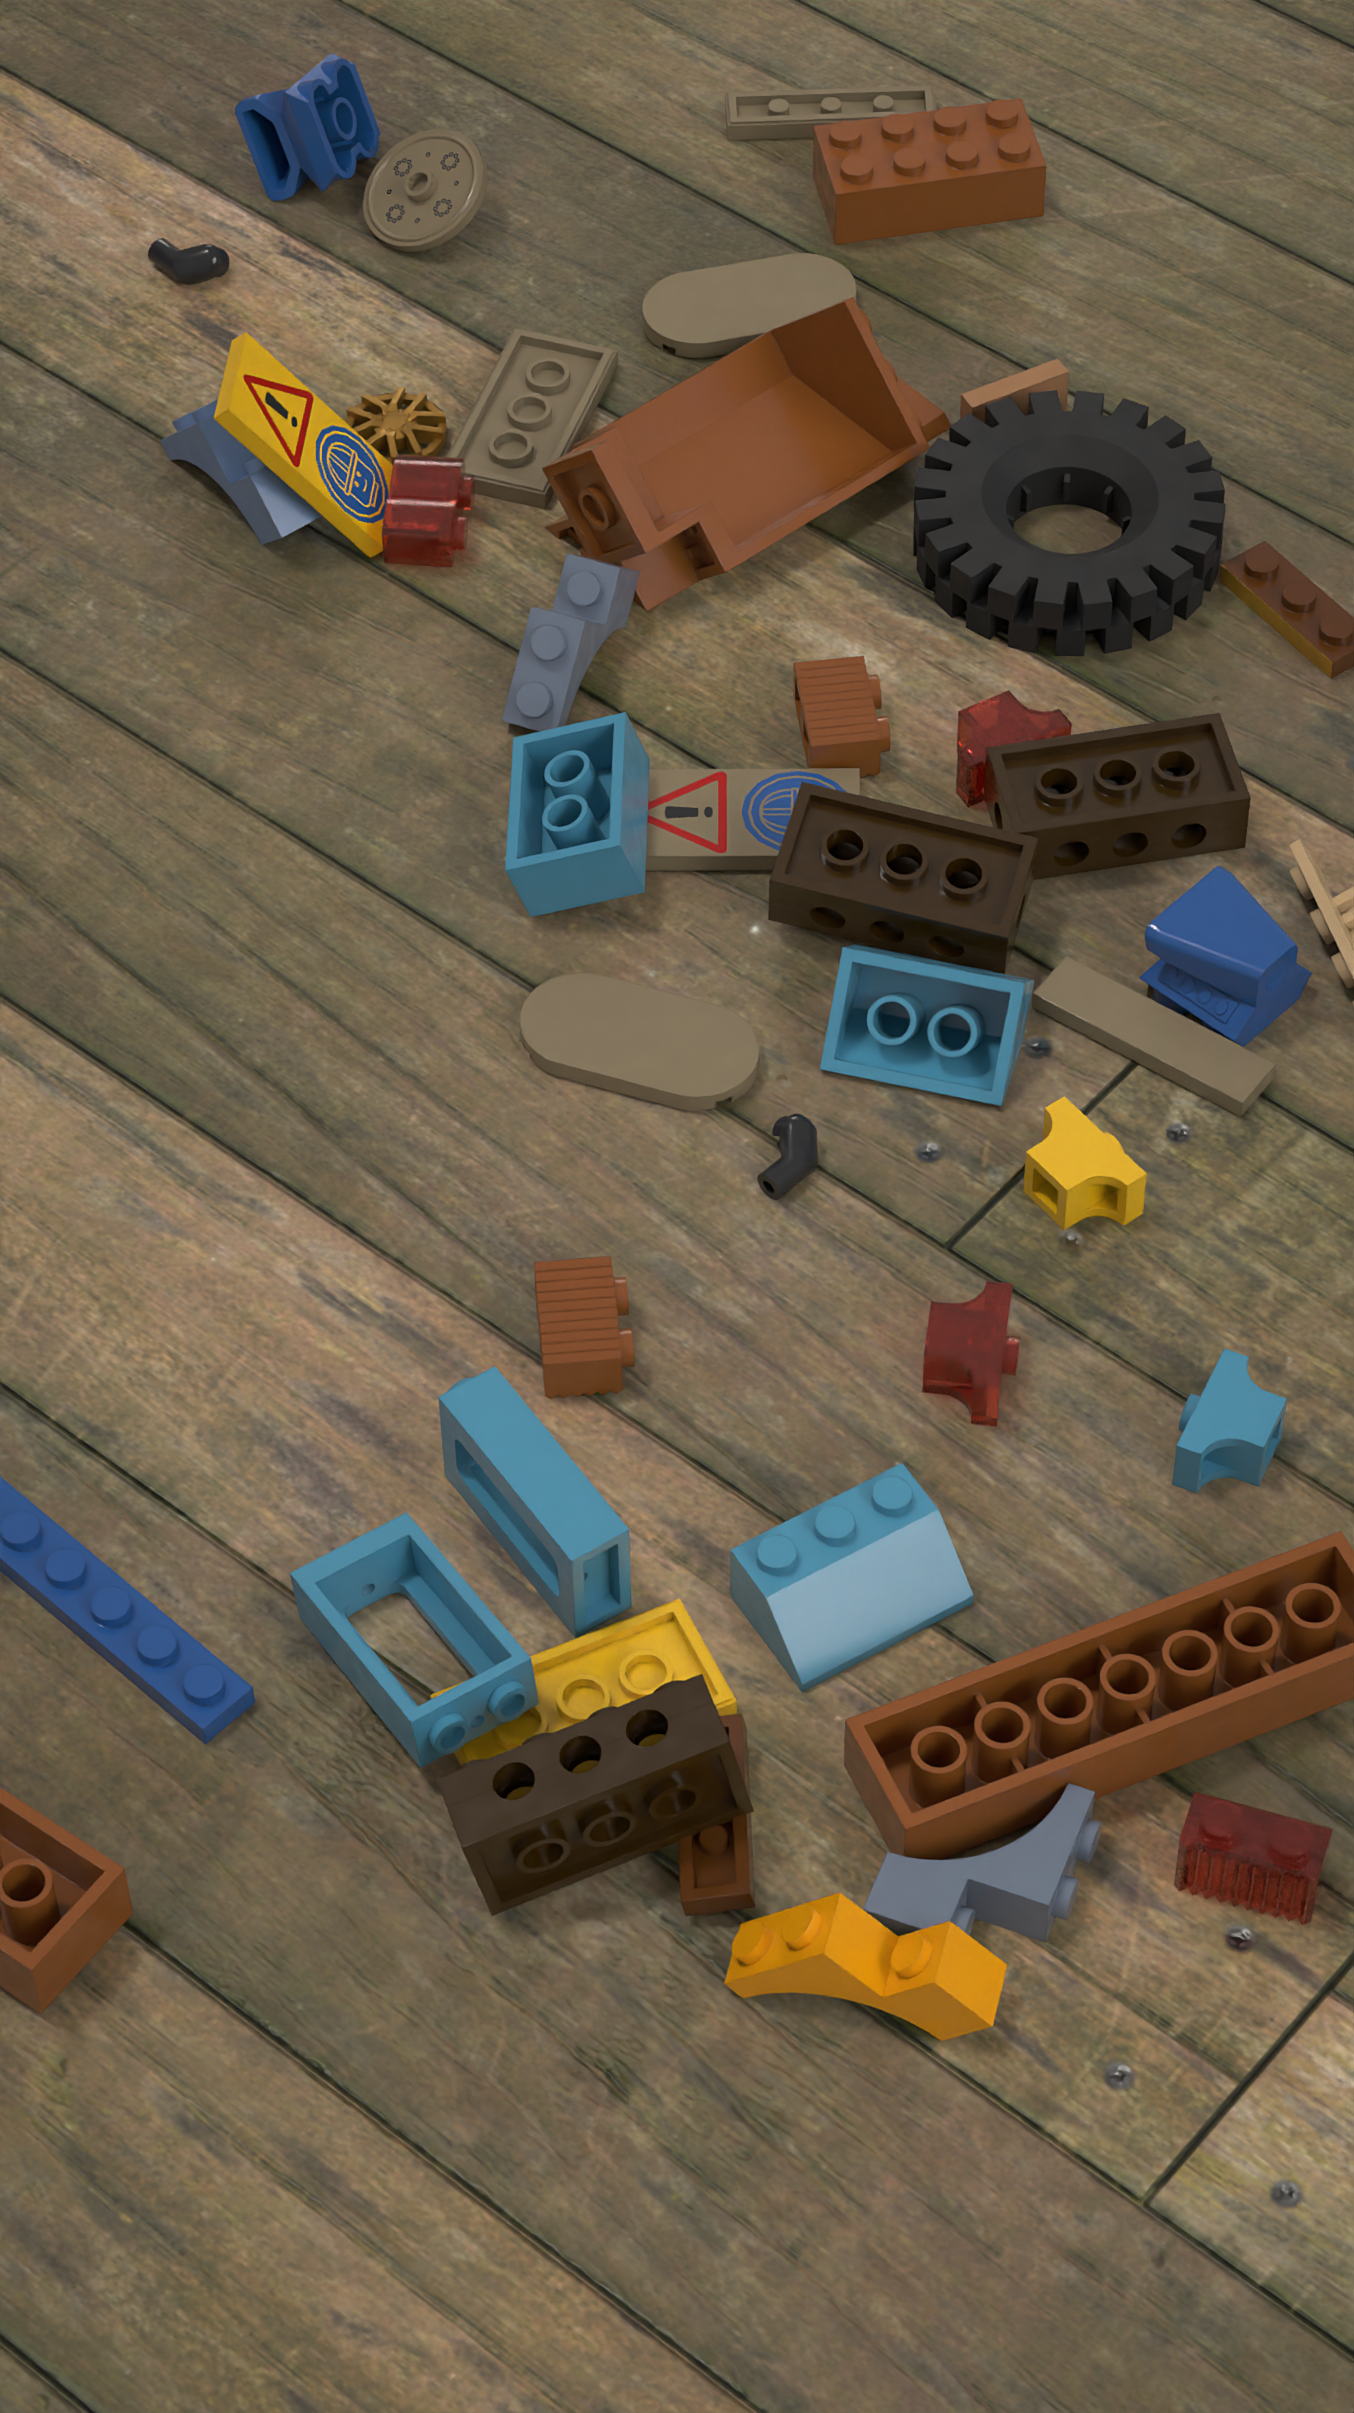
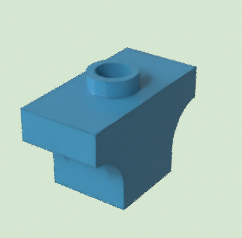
M1224 1348L1201 1396L1191 1393L1187 1399L1179 1422V1431L1183 1433L1176 1445L1172 1485L1197 1493L1204 1484L1211 1480L1234 1478L1259 1487L1282 1438L1287 1398L1267 1392L1251 1380L1247 1371L1248 1356Z

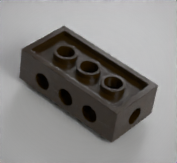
M1220 713L986 747L984 799L993 827L1038 838L1034 880L1245 848L1251 797Z
M802 782L769 880L768 920L931 960L1005 974L1034 880L1038 838Z
M702 1674L684 1681L676 1680L665 1683L652 1694L619 1707L602 1708L591 1714L584 1721L554 1733L534 1735L524 1741L521 1746L488 1759L471 1760L458 1767L455 1772L437 1779L461 1848L492 1916L676 1843L687 1836L699 1834L702 1830L729 1822L742 1814L754 1812L730 1740ZM664 1735V1738L655 1745L648 1747L638 1746L648 1736ZM599 1761L593 1769L587 1772H572L575 1767L583 1762ZM532 1787L530 1792L522 1798L515 1800L507 1799V1796L515 1789Z

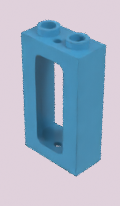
M494 1366L474 1378L462 1379L455 1383L448 1392L438 1396L445 1477L574 1638H578L631 1608L629 1528L499 1370Z
M407 1512L290 1573L301 1621L420 1768L446 1754L459 1750L464 1744L499 1725L515 1720L525 1711L539 1704L530 1656ZM402 1593L407 1596L473 1677L418 1706L348 1621V1618L353 1613L389 1594Z

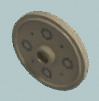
M448 129L426 130L402 140L381 158L366 184L363 197V211L369 228L382 243L390 248L404 252L424 251L447 242L467 226L483 201L488 180L487 166L483 155L466 136Z

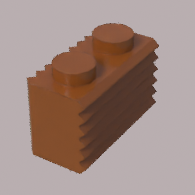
M864 656L795 662L793 667V697L807 767L860 768L861 778H864L867 774L873 777L880 773L881 752H888L891 748L887 716L877 717L875 710L881 709L882 704L878 675H868Z
M611 1256L535 1261V1295L545 1396L552 1400L557 1395L566 1398L570 1394L576 1397L581 1396L583 1393L592 1396L596 1392L605 1395L609 1391L618 1394L623 1390L622 1368L635 1366L632 1328L619 1329L618 1316L629 1315L626 1276H613Z

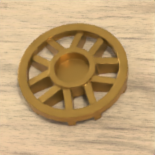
M398 387L395 393H386L374 397L365 394L361 396V403L355 407L349 406L346 410L345 422L378 452L387 450L389 457L384 458L398 470L415 467L429 461L439 453L446 442L447 423L445 413L434 403L427 400V394L424 392H420L417 396L405 393V387ZM402 405L409 406L405 410L401 409ZM418 443L430 444L427 448L421 450ZM408 449L411 453L409 456L398 457L397 451Z

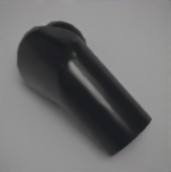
M159 238L151 244L148 251V258L152 263L185 285H194L214 277H221L226 274L230 265V259L226 251L212 244H202L180 250L167 239Z
M802 1114L783 1116L773 1126L772 1136H779L780 1138L777 1146L781 1148V1157L757 1177L762 1191L773 1200L781 1198L817 1168V1129L811 1120Z

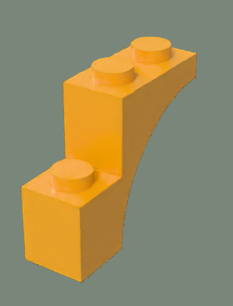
M839 1892L740 1924L739 1931L732 1943V1956L724 1985L743 1999L771 1993H807L862 2003L896 2015L943 2041L993 2027L1007 1964L951 1921L897 1936Z

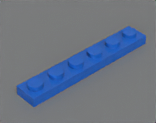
M0 1476V1571L204 1744H207L255 1703L254 1690L249 1683Z

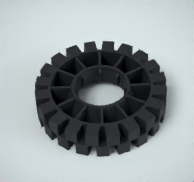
M1057 390L1029 393L1028 415L1026 416L1011 397L985 405L984 423L969 413L952 424L949 428V441L938 437L925 454V468L919 467L914 491L913 556H917L916 570L925 589L935 587V602L951 618L967 610L966 628L990 640L1008 622V647L1036 653L1044 632L1055 634V656H1084L1086 634L1094 633L1103 653L1108 654L1132 648L1133 627L1150 642L1172 631L1174 615L1187 620L1202 605L1203 590L1210 592L1217 577L1219 559H1221L1226 504H1224L1225 488L1220 471H1211L1212 456L1199 440L1185 444L1186 428L1166 415L1147 427L1149 407L1125 398L1122 399L1111 416L1103 415L1104 393L1076 390L1072 411H1062ZM1066 504L1083 506L1101 512L1115 521L1122 531L1121 537L1106 547L1087 553L1065 554L1047 551L1025 541L1014 531V523L1020 517L1035 509Z

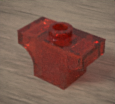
M1009 690L958 711L956 794L968 808L985 801L986 747L1071 735L1072 723L1060 709L1043 712L1025 707Z
M987 1281L984 1290L976 1298L964 1303L931 1301L924 1349L922 1392L947 1395L959 1400L968 1409L971 1424L997 1427L1003 1375L1016 1376L1020 1337L1008 1336L1013 1286L1010 1283Z

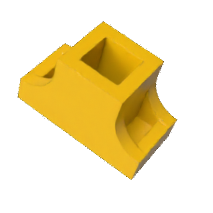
M1064 1096L1045 1107L1043 1141L1026 1151L1023 1192L1063 1230H1066L1082 1219L1094 1216L1108 1217L1124 1226L1143 1214L1147 1173L1124 1153L1121 1144L1112 1134L1108 1132L1103 1133Z

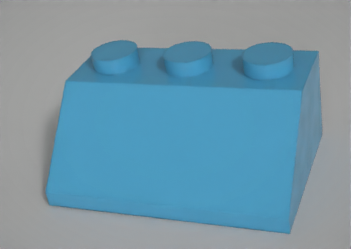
M856 944L842 947L820 1069L1002 1106L1023 1042L1034 980Z
M903 1463L730 1550V1596L801 1692L973 1604L974 1601L973 1592L939 1509Z

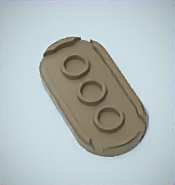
M811 253L786 254L686 271L660 280L646 293L642 304L643 329L648 339L661 349H663V344L675 348V355L687 358H707L730 354L774 327L851 297L856 302L857 287L853 275L841 263L831 258Z
M569 973L547 980L528 995L519 1015L520 1038L523 1047L525 1046L530 1052V1059L545 1072L564 1079L689 1111L717 1108L718 1101L726 1100L731 1097V1102L749 1091L759 1072L760 1046L758 1037L752 1026L738 1013L716 1004L600 974Z

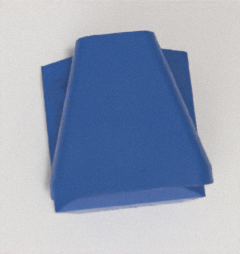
M333 53L329 54L289 89L246 97L235 107L236 118L265 192L274 201H281L292 197L308 178L324 192L335 181L351 178L355 173L356 162L375 157L378 152L381 132L355 63Z
M1217 866L1148 924L1145 931L1146 948L1160 959L1139 978L1153 987L1152 996L1155 1002L1178 1014L1191 1012L1200 1018V1025L1244 1047L1300 998L1312 972L1296 963L1298 953L1296 943L1231 872L1221 866Z

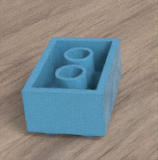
M626 712L513 738L505 871L530 917L645 892L650 759Z

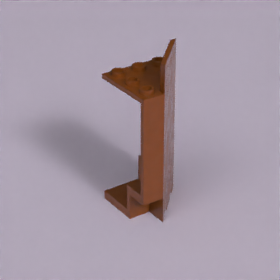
M851 297L772 328L570 446L571 452L542 468L566 513L565 516L544 528L558 539L566 535L572 537L583 547L580 549L581 556L640 571L633 601L649 612L696 582L728 572L930 449L928 442L949 430L951 424L945 412L897 377L895 369L884 358L872 335V327L867 315L858 308L854 298Z

